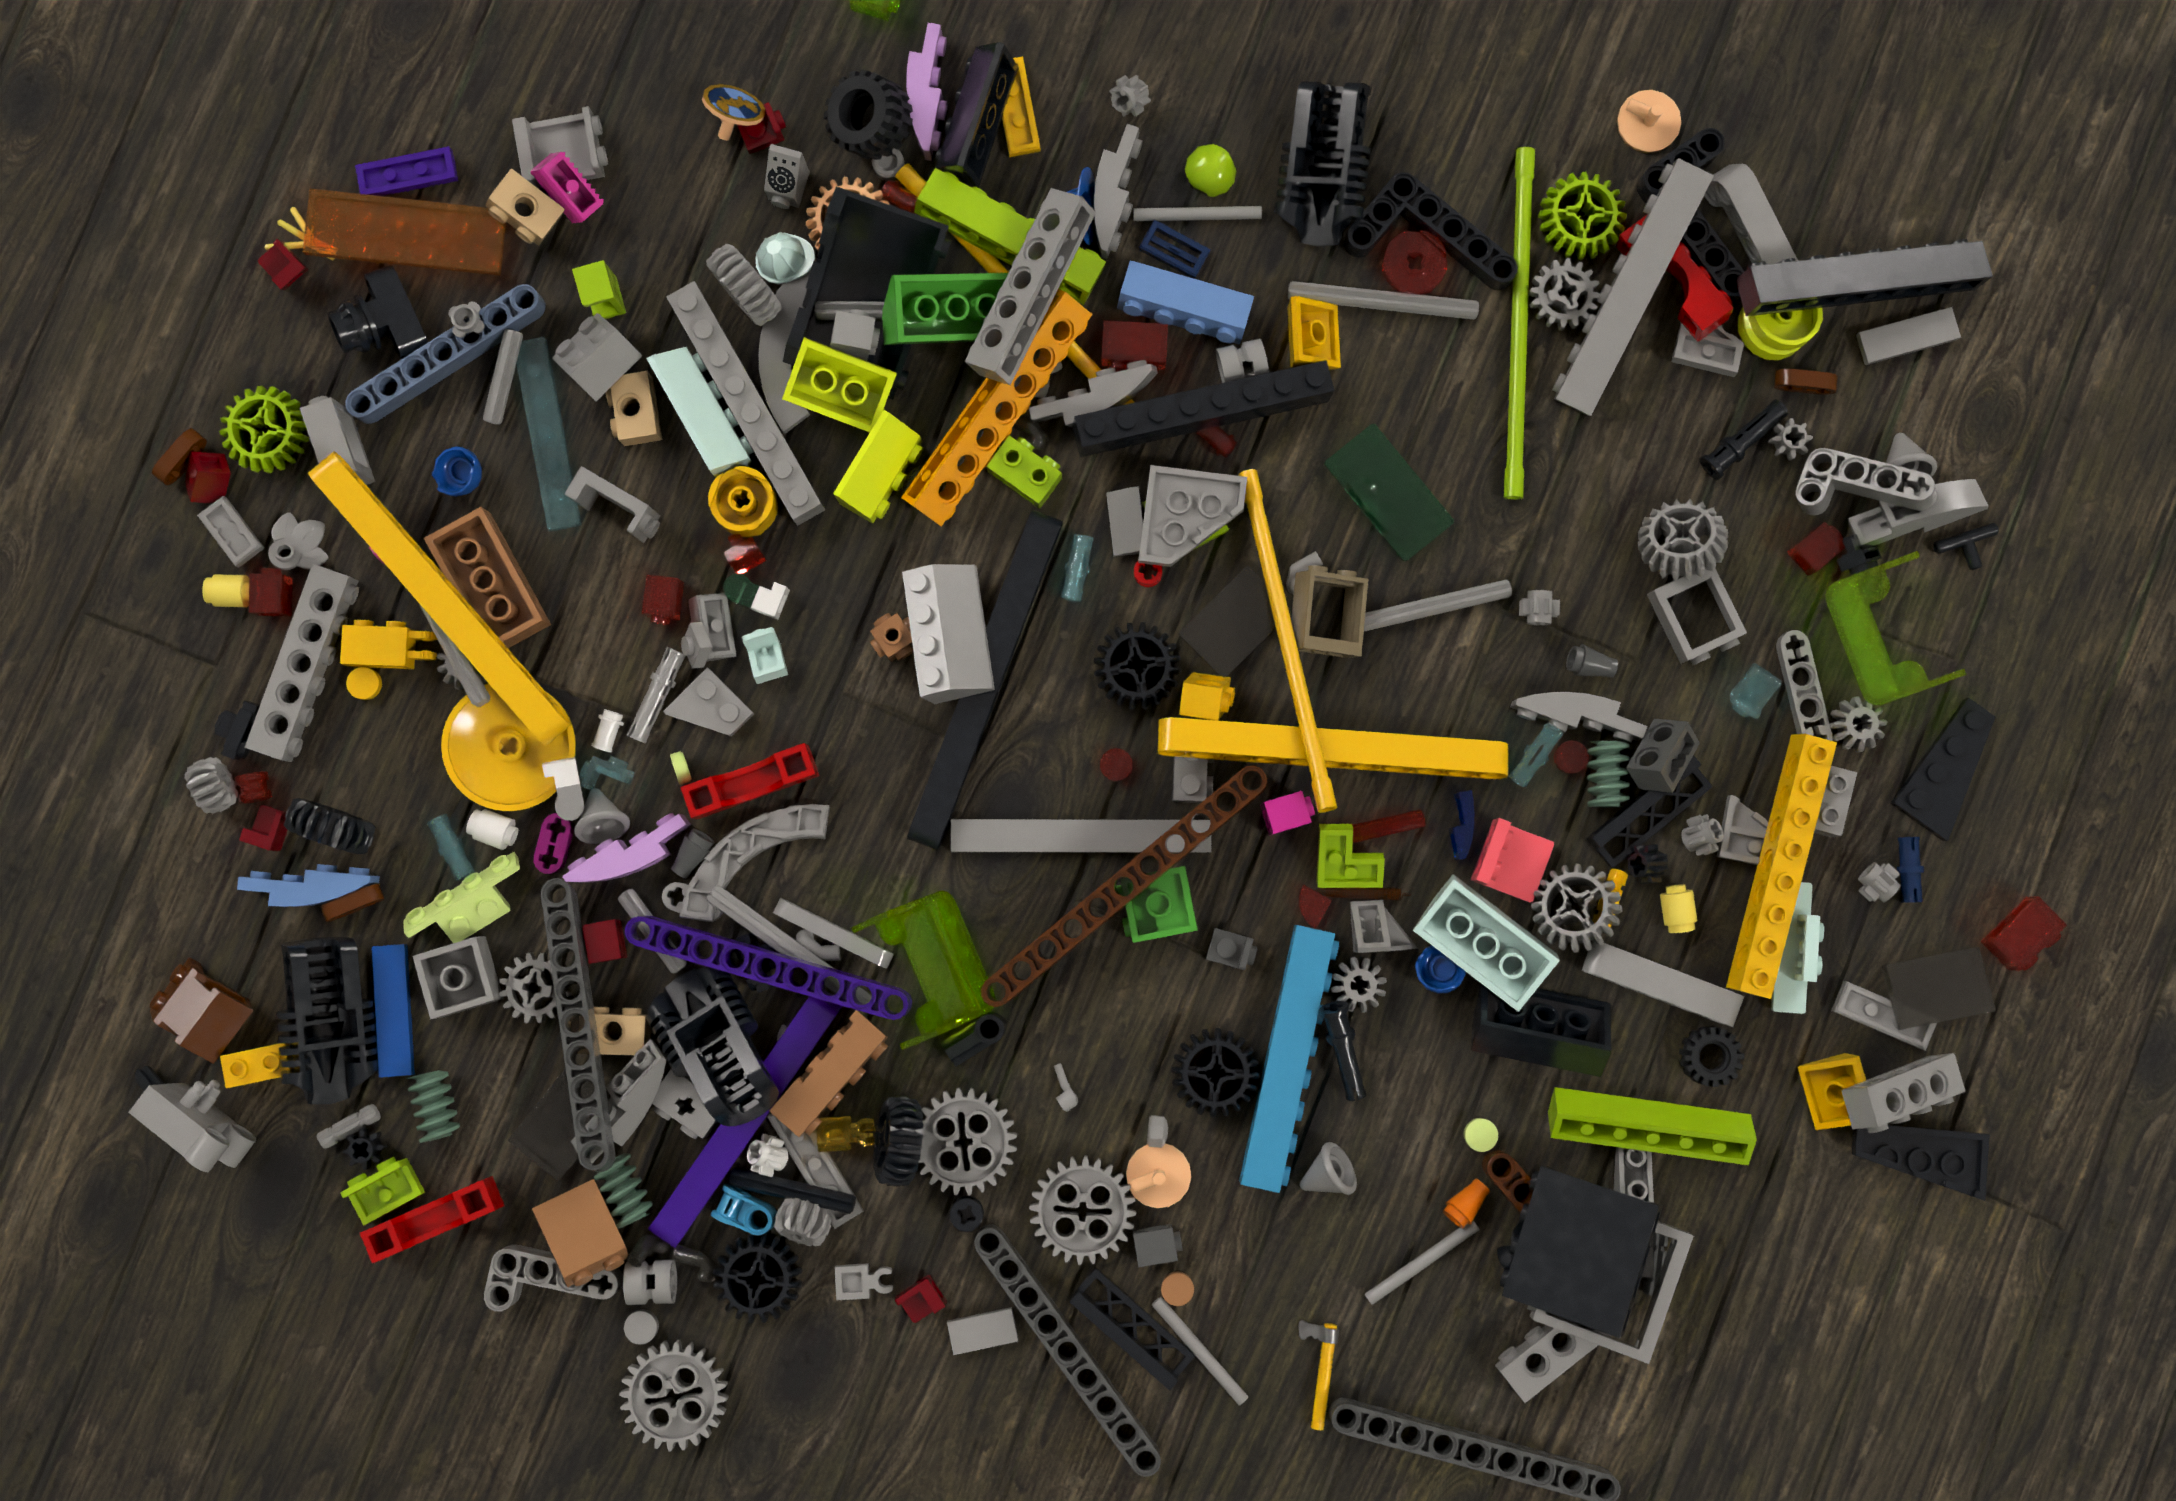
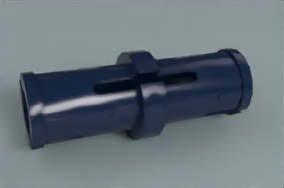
M1898 837L1900 867L1896 868L1900 873L1901 903L1923 902L1921 873H1924V866H1920V837Z

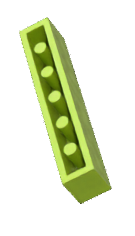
M936 168L918 196L914 213L922 217L948 225L949 232L1011 266L1035 221L1034 218H1026L1020 215L1009 204L999 203L989 198L980 188L969 187L960 182L954 174L947 171L942 172ZM1079 247L1058 289L1065 291L1077 302L1084 305L1098 281L1106 261L1101 259L1095 251L1090 249L1084 250Z
M1554 1087L1548 1109L1550 1136L1555 1139L1749 1165L1757 1141L1752 1116L1746 1113Z

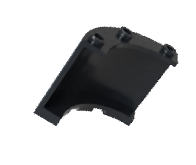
M836 186L826 211L819 240L821 245L818 256L813 262L806 285L807 291L802 304L804 308L799 307L786 343L783 362L794 366L804 337L830 347L834 320L816 319L814 307L817 301L885 302L892 275L935 274L939 258L946 259L951 244L950 240L945 239L949 226ZM875 321L874 328L880 329L875 356L869 355L867 362L897 373L888 396L889 399L893 400L897 388L904 389L909 371L904 370L912 344L884 345L883 321Z

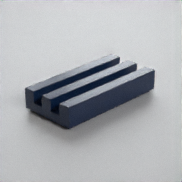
M1156 220L1153 221L1139 246L1141 252L1193 279H1196L1211 251V249ZM1157 231L1199 253V258L1155 236L1154 233ZM1151 242L1193 264L1194 267L1191 268L1148 244Z

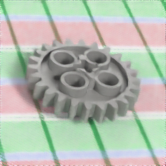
M959 1087L956 1089L955 1097L952 1098L946 1090L943 1092L944 1101L942 1103L935 1097L931 1099L934 1106L933 1110L925 1106L921 1109L927 1118L922 1119L924 1136L920 1154L921 1160L918 1163L924 1162L925 1166L920 1174L924 1175L931 1172L933 1174L930 1180L931 1185L941 1180L942 1192L949 1185L953 1186L954 1195L959 1193L961 1187H965L968 1196H970L975 1185H977L981 1192H984L985 1181H988L993 1186L997 1184L994 1176L995 1173L1004 1177L1007 1174L1002 1167L1003 1163L1013 1164V1160L1007 1156V1152L1017 1151L1016 1146L1009 1144V1140L1015 1139L1017 1133L1008 1132L1007 1128L1014 1124V1120L1004 1121L1003 1116L1007 1113L1008 1109L1004 1108L997 1111L995 1107L999 1099L996 1098L990 1103L986 1102V1091L979 1098H976L974 1088L969 1090L967 1096H963L962 1090ZM959 1112H963L965 1116L966 1137L973 1140L967 1148L970 1162V1170L968 1171L964 1169L963 1147L955 1142L961 1136ZM981 1114L987 1119L988 1127L984 1131L978 1132L971 1128L970 1118L973 1115ZM949 1118L955 1125L954 1133L951 1135L941 1134L937 1128V1123L940 1119ZM980 1147L988 1149L991 1153V1161L987 1164L977 1163L973 1157L974 1150ZM946 1151L954 1152L959 1159L958 1165L954 1168L945 1167L941 1162L942 1153Z
M1084 1155L1082 1164L1077 1165L1075 1158L1072 1156L1069 1167L1058 1161L1059 1172L1055 1173L1048 1168L1046 1172L1050 1178L1049 1181L1038 1179L1037 1183L1043 1190L1032 1192V1196L1038 1199L1039 1203H1033L1029 1206L1030 1210L1038 1212V1215L1030 1219V1223L1040 1224L1041 1226L1034 1234L1035 1236L1045 1234L1046 1238L1042 1243L1043 1248L1051 1244L1055 1246L1052 1256L1055 1257L1060 1251L1065 1252V1262H1068L1072 1255H1076L1078 1265L1082 1264L1084 1256H1088L1091 1263L1095 1264L1097 1253H1100L1106 1260L1108 1259L1107 1248L1110 1247L1116 1252L1119 1251L1117 1239L1128 1241V1237L1123 1232V1229L1134 1228V1224L1128 1221L1127 1217L1135 1216L1136 1211L1127 1208V1205L1135 1202V1197L1125 1196L1131 1185L1124 1184L1120 1186L1119 1182L1123 1178V1173L1112 1176V1164H1109L1105 1169L1100 1168L1101 1158H1098L1094 1165H1089L1088 1157ZM1064 1184L1074 1186L1077 1191L1075 1198L1069 1201L1061 1199L1058 1195L1060 1186ZM1104 1186L1110 1193L1109 1198L1101 1203L1094 1201L1091 1197L1093 1188ZM1080 1202H1086L1088 1209L1109 1208L1112 1210V1213L1087 1212L1086 1217L1081 1218L1078 1211L1059 1212L1054 1211L1053 1207L1058 1205L1078 1208ZM1067 1217L1073 1220L1075 1224L1074 1230L1068 1234L1059 1232L1056 1228V1222L1059 1219ZM1096 1219H1100L1106 1222L1108 1229L1103 1235L1097 1236L1090 1232L1089 1224Z
M680 1340L674 1343L673 1349H670L667 1341H663L660 1346V1352L653 1345L648 1348L649 1358L641 1353L636 1357L640 1366L631 1364L627 1368L634 1376H625L622 1379V1382L629 1386V1388L623 1389L619 1393V1396L628 1398V1401L620 1409L630 1410L631 1412L624 1421L625 1423L636 1422L637 1425L632 1431L633 1434L641 1430L645 1432L643 1443H646L651 1437L654 1438L655 1449H658L663 1442H667L668 1451H672L676 1442H678L683 1451L688 1447V1439L697 1446L701 1442L699 1433L708 1438L712 1434L708 1425L717 1428L721 1422L715 1415H724L727 1410L719 1403L725 1402L729 1398V1395L720 1392L721 1389L727 1386L728 1381H718L717 1378L724 1370L723 1368L713 1370L711 1366L716 1358L712 1357L706 1361L703 1358L706 1352L705 1348L701 1349L697 1354L694 1353L693 1342L685 1350L682 1349ZM680 1369H691L695 1375L694 1382H684L680 1377ZM649 1375H655L661 1379L662 1388L660 1390H654L648 1385L647 1378ZM697 1387H702L703 1389L701 1393L683 1394L677 1402H675L674 1397H669L655 1403H646L647 1398L664 1397L672 1389L675 1394ZM688 1401L697 1402L701 1407V1414L697 1416L691 1415L687 1411L686 1403ZM656 1408L665 1409L669 1415V1421L666 1423L659 1422L654 1416V1410Z

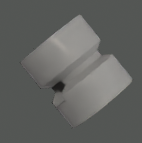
M1260 338L1242 342L1241 348L1238 349L1234 345L1216 349L1217 365L1222 383L1269 373L1265 349ZM1247 361L1248 364L1243 366L1242 362Z
M655 1260L652 1265H648L646 1261H627L623 1275L625 1303L627 1305H645L649 1299H652L655 1304L674 1303L677 1294V1269L675 1261ZM652 1275H655V1289H652Z

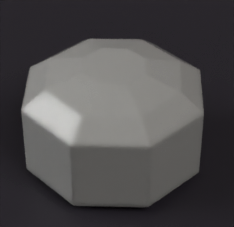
M1151 1115V1117L1149 1116L1147 1145L1149 1147L1162 1148L1168 1137L1167 1120L1164 1116Z

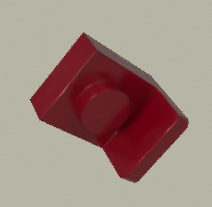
M769 102L763 104L766 110L763 121L756 125H737L749 154L785 140L781 132L782 129L787 128L779 109L776 111L772 110Z

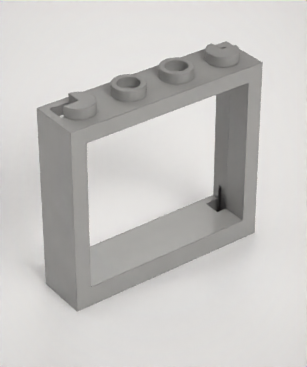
M1658 1221L1655 1232L1670 1237L1672 1240L1635 1346L1528 1305L1527 1309L1531 1310L1530 1317L1539 1323L1649 1364L1694 1235Z

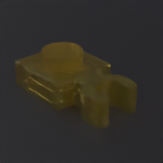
M851 1116L819 1118L822 1120V1123L818 1126L817 1131L818 1152L851 1150V1145L854 1142L862 1146H871L875 1142L873 1133H864L866 1131H875L874 1119L864 1118L857 1123H852Z

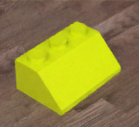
M804 337L782 399L871 432L883 412L897 373Z
M883 410L833 493L839 504L872 524L876 518L882 519L889 509L890 502L887 500L893 490L898 492L907 478L904 472L909 463L915 464L922 454L923 447L920 446L922 443L920 435L892 414Z

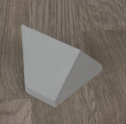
M1383 900L1350 902L1353 952L1365 953L1418 949L1384 907Z

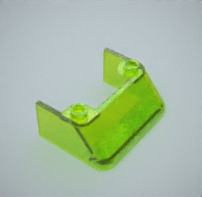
M1918 551L1832 583L1825 593L1827 607L1861 694L1867 702L1873 705H1884L1966 675L1964 668H1960L1928 680L1923 667L1917 662L1903 661L1892 665L1870 609V604L1882 600L1889 592L1890 582L1886 571L1918 559L1920 557Z
M946 891L932 893L885 911L851 927L854 934L875 925L881 939L886 944L895 946L903 943L928 1002L918 1007L915 1014L916 1024L921 1035L900 1043L902 1050L945 1033L994 1009L993 1006L985 1003L981 997L982 985L988 977L956 901L950 893ZM990 987V994L995 999L993 989Z

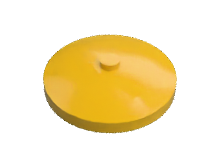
M485 684L484 686L490 695L488 703L481 707H476L471 703L469 697L465 695L456 704L447 718L441 740L442 758L446 771L455 786L466 797L486 808L500 811H517L536 806L547 800L557 791L554 776L544 777L542 763L575 757L576 740L573 725L571 724L545 746L530 732L490 684ZM546 692L552 698V700L559 706V708L565 713V715L569 718L568 714L566 713L562 705L552 695Z

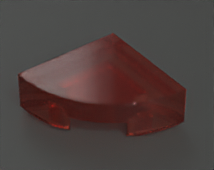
M1303 884L1299 892L1300 911L1305 921L1316 929L1332 900Z

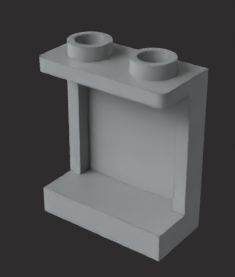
M589 106L582 107L583 113L537 122L529 123L525 117L512 119L523 178L538 189L543 188L530 171L550 153L565 152V157L570 158L569 162L574 163V168H578V173H582V178L590 180L605 177L603 166L608 165L605 147L600 146L598 135L603 134L599 115L594 116Z
M582 466L565 492L567 497L590 511L600 495L633 514L634 518L627 531L643 543L647 538L651 539L659 529L660 522L658 519L660 515L649 505Z

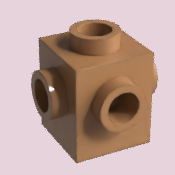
M887 613L873 623L875 628L870 632L875 639L870 641L880 658L886 655L891 662L895 659L901 661L913 653L908 617L902 620L898 613L893 616ZM892 630L898 631L899 634L895 641L887 639V634Z

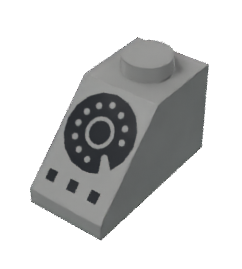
M774 144L770 145L764 191L768 200H771V204L776 207L789 209L790 206L796 208L800 206L810 173L802 152Z

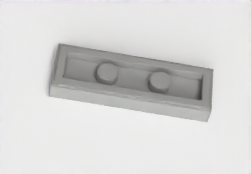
M1950 307L1862 331L1856 334L1864 364L1869 365L1956 341L1961 338L1953 309Z
M1843 981L1831 1010L1834 1013L1925 1051L1938 1022L1934 1018L1847 981Z

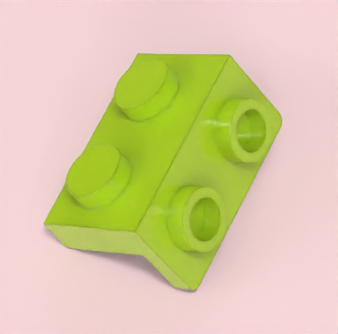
M392 1157L376 1166L377 1173L367 1177L366 1173H362L347 1182L349 1188L340 1192L343 1198L349 1197L363 1226L425 1193L408 1158L396 1161L395 1157Z

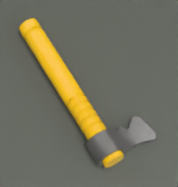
M1301 1320L1298 1326L1300 1339L1305 1340L1307 1337L1313 1336L1314 1339L1318 1338L1319 1341H1322L1311 1428L1324 1430L1332 1371L1331 1364L1333 1363L1332 1359L1334 1356L1333 1349L1335 1344L1338 1343L1339 1328L1331 1323L1316 1325Z

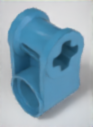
M729 1184L723 1185V1196L717 1209L711 1212L713 1218L753 1235H763L774 1228L777 1213L774 1206L750 1195L740 1188ZM756 1210H761L767 1215L768 1222L765 1227H759L755 1224L753 1216Z

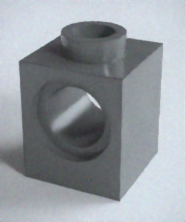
M1172 1224L1133 1230L1138 1267L1178 1261L1177 1252L1183 1251L1180 1231L1173 1232Z

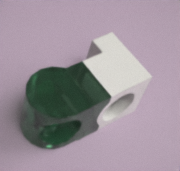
M738 573L729 576L724 582L723 587L727 598L735 604L777 620L790 592L786 586L774 582L772 589L769 590L753 584L748 577Z

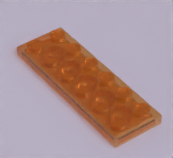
M310 189L303 253L310 256L501 276L506 222L503 224L494 219L488 212L490 209L485 207Z

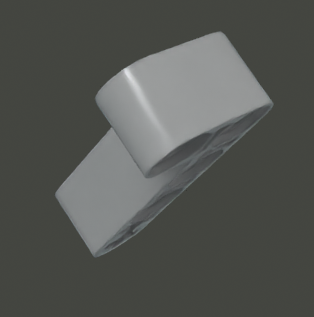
M1742 163L1729 164L1713 174L1714 177L1704 197L1712 206L1724 208L1751 263L1765 261L1766 264H1775L1788 258H1795L1798 261L1753 171L1746 164Z
M1828 448L1815 449L1810 453L1796 488V497L1803 512L1815 516L1826 511L1835 489L1921 511L1931 508L1937 501L1934 480L1924 472ZM1829 462L1832 464L1827 471H1816V467L1820 463ZM1861 470L1864 472L1863 476L1857 480L1847 478L1852 471ZM1893 478L1896 480L1895 485L1890 488L1879 486L1884 479ZM1922 487L1926 488V491H1922L1919 496L1915 495V492H1919ZM1811 492L1821 493L1816 501L1807 502L1804 500L1806 495Z
M511 1244L495 1253L491 1260L484 1291V1301L487 1307L493 1311L506 1310L519 1300L523 1283L605 1300L612 1297L622 1288L623 1273L619 1268L611 1271L604 1269L593 1275L592 1279L595 1280L589 1285V1282L581 1286L573 1284L567 1287L551 1252ZM505 1253L515 1257V1269H509L505 1266L503 1262ZM537 1260L544 1261L548 1265L549 1273L547 1276H541L536 1272L535 1264ZM605 1275L608 1276V1282L613 1283V1285H611L607 1289L604 1288V1282L597 1281L603 1278ZM498 1286L508 1290V1302L498 1299L496 1295Z

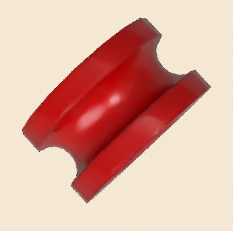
M1138 561L1135 563L1134 578L1138 584L1143 587H1153L1160 582L1163 575L1162 566L1152 565V569L1157 571V575L1154 576L1152 574L1151 579L1146 580L1144 579V574L1139 573L1141 567L1145 569V564L1138 563Z

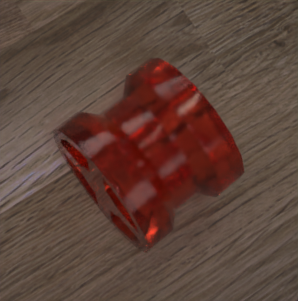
M267 771L243 774L234 778L235 784L240 787L241 792L238 796L239 804L264 801L273 797L272 791L267 788L266 782L269 779Z

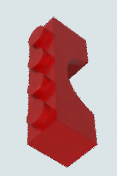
M1646 216L1620 234L1616 247L1623 255L1626 256L1632 246L1627 241L1636 224L1642 226ZM1680 242L1666 271L1671 273L1680 282L1684 291V304L1677 319L1685 326L1695 340L1699 342L1729 320L1733 306L1728 294L1723 290L1719 291L1714 286L1708 271L1704 267L1696 265L1691 259L1688 248Z
M802 743L774 753L770 757L752 765L728 773L710 776L680 788L690 817L698 820L820 775L809 745Z
M490 1176L361 1232L360 1235L373 1264L491 1213L505 1205L493 1176Z

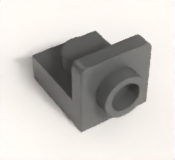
M1214 928L1206 960L1245 970L1247 964L1253 965L1257 946L1252 945L1253 938Z

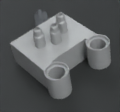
M150 1066L136 1070V1082L143 1089L144 1093L128 1113L180 1153L192 1166L203 1172H209L218 1160L229 1167H237L256 1142V1137L213 1105L220 1094V1083L218 1081L211 1080L207 1086L201 1081H196L192 1087L186 1082L165 1084Z

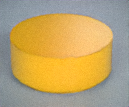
M358 667L350 672L346 685L353 697L361 700H370L379 694L382 688V680L375 670L367 667Z

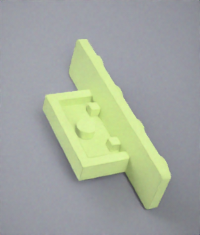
M512 852L507 856L501 855L497 857L485 870L468 875L459 886L451 891L449 889L444 890L430 904L410 911L403 921L404 934L410 938L434 922H437L449 939L456 943L466 939L511 911L509 903L495 885L520 869L519 858L516 853Z

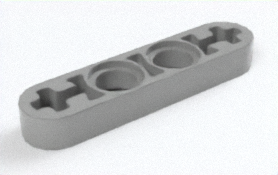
M1798 630L1786 632L1778 638L1776 649L1797 734L1813 736L1812 727L1805 728L1804 723H1812L1819 720L1820 725L1813 726L1816 736L1822 735L1823 739L1833 741L1809 639L1803 632ZM1790 637H1792L1794 642L1799 641L1800 647L1795 650L1797 659L1804 657L1805 662L1789 665V660L1795 659L1794 651L1792 649L1787 650L1786 643L1790 642ZM1796 668H1802L1807 671L1809 680L1806 685L1799 686L1793 681L1792 674ZM1805 699L1813 701L1816 705V713L1811 718L1805 717L1800 711V705Z
M783 898L779 899L773 911L774 914L883 968L887 969L894 955L891 951Z

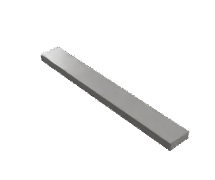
M951 819V852L1141 853L1180 820ZM1193 820L1192 827L1196 832L1203 833L1209 829L1210 820ZM1173 835L1168 839L1167 848L1171 853H1180L1184 849L1185 842L1180 835ZM1211 836L1190 853H1211Z

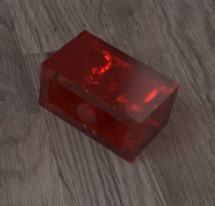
M1104 320L1101 366H1107V369L1115 368V371L1119 372L1127 370V364L1146 360L1147 364L1157 367V372H1159V369L1165 370L1168 324Z
M2039 896L2026 897L1981 943L2008 970L2025 971L2037 962V954L2044 947H2051L2061 938L2060 932L2067 924Z

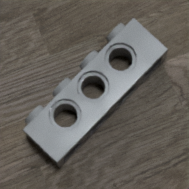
M1949 1053L1926 1056L1841 1091L1852 1129L1867 1128L1868 1133H1876L1887 1130L1889 1128L1887 1123L1897 1124L1910 1120L1909 1114L1919 1115L1932 1111L1931 1105L1941 1106L1954 1102L1953 1096L1965 1092L1955 1054Z
M1562 1318V1319H1564V1320L1570 1321V1322L1575 1323V1324L1578 1325V1323H1576V1322H1574V1321H1571V1320ZM1547 1325L1542 1328L1537 1326L1525 1335L1526 1341L1517 1348L1512 1346L1506 1349L1498 1357L1500 1361L1495 1366L1522 1401L1526 1403L1598 1345L1566 1333L1567 1341L1565 1345L1561 1348H1554L1552 1346L1553 1337L1558 1333L1566 1332ZM1585 1327L1598 1333L1604 1334L1606 1336H1611L1610 1334L1598 1331L1596 1329ZM1533 1353L1540 1354V1364L1536 1368H1527L1526 1360L1528 1356Z

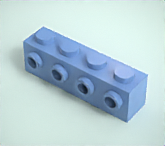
M1130 260L1120 291L1117 309L1123 310L1131 316H1144L1154 319L1162 325H1174L1185 328L1193 334H1205L1216 337L1224 343L1240 344L1254 296Z

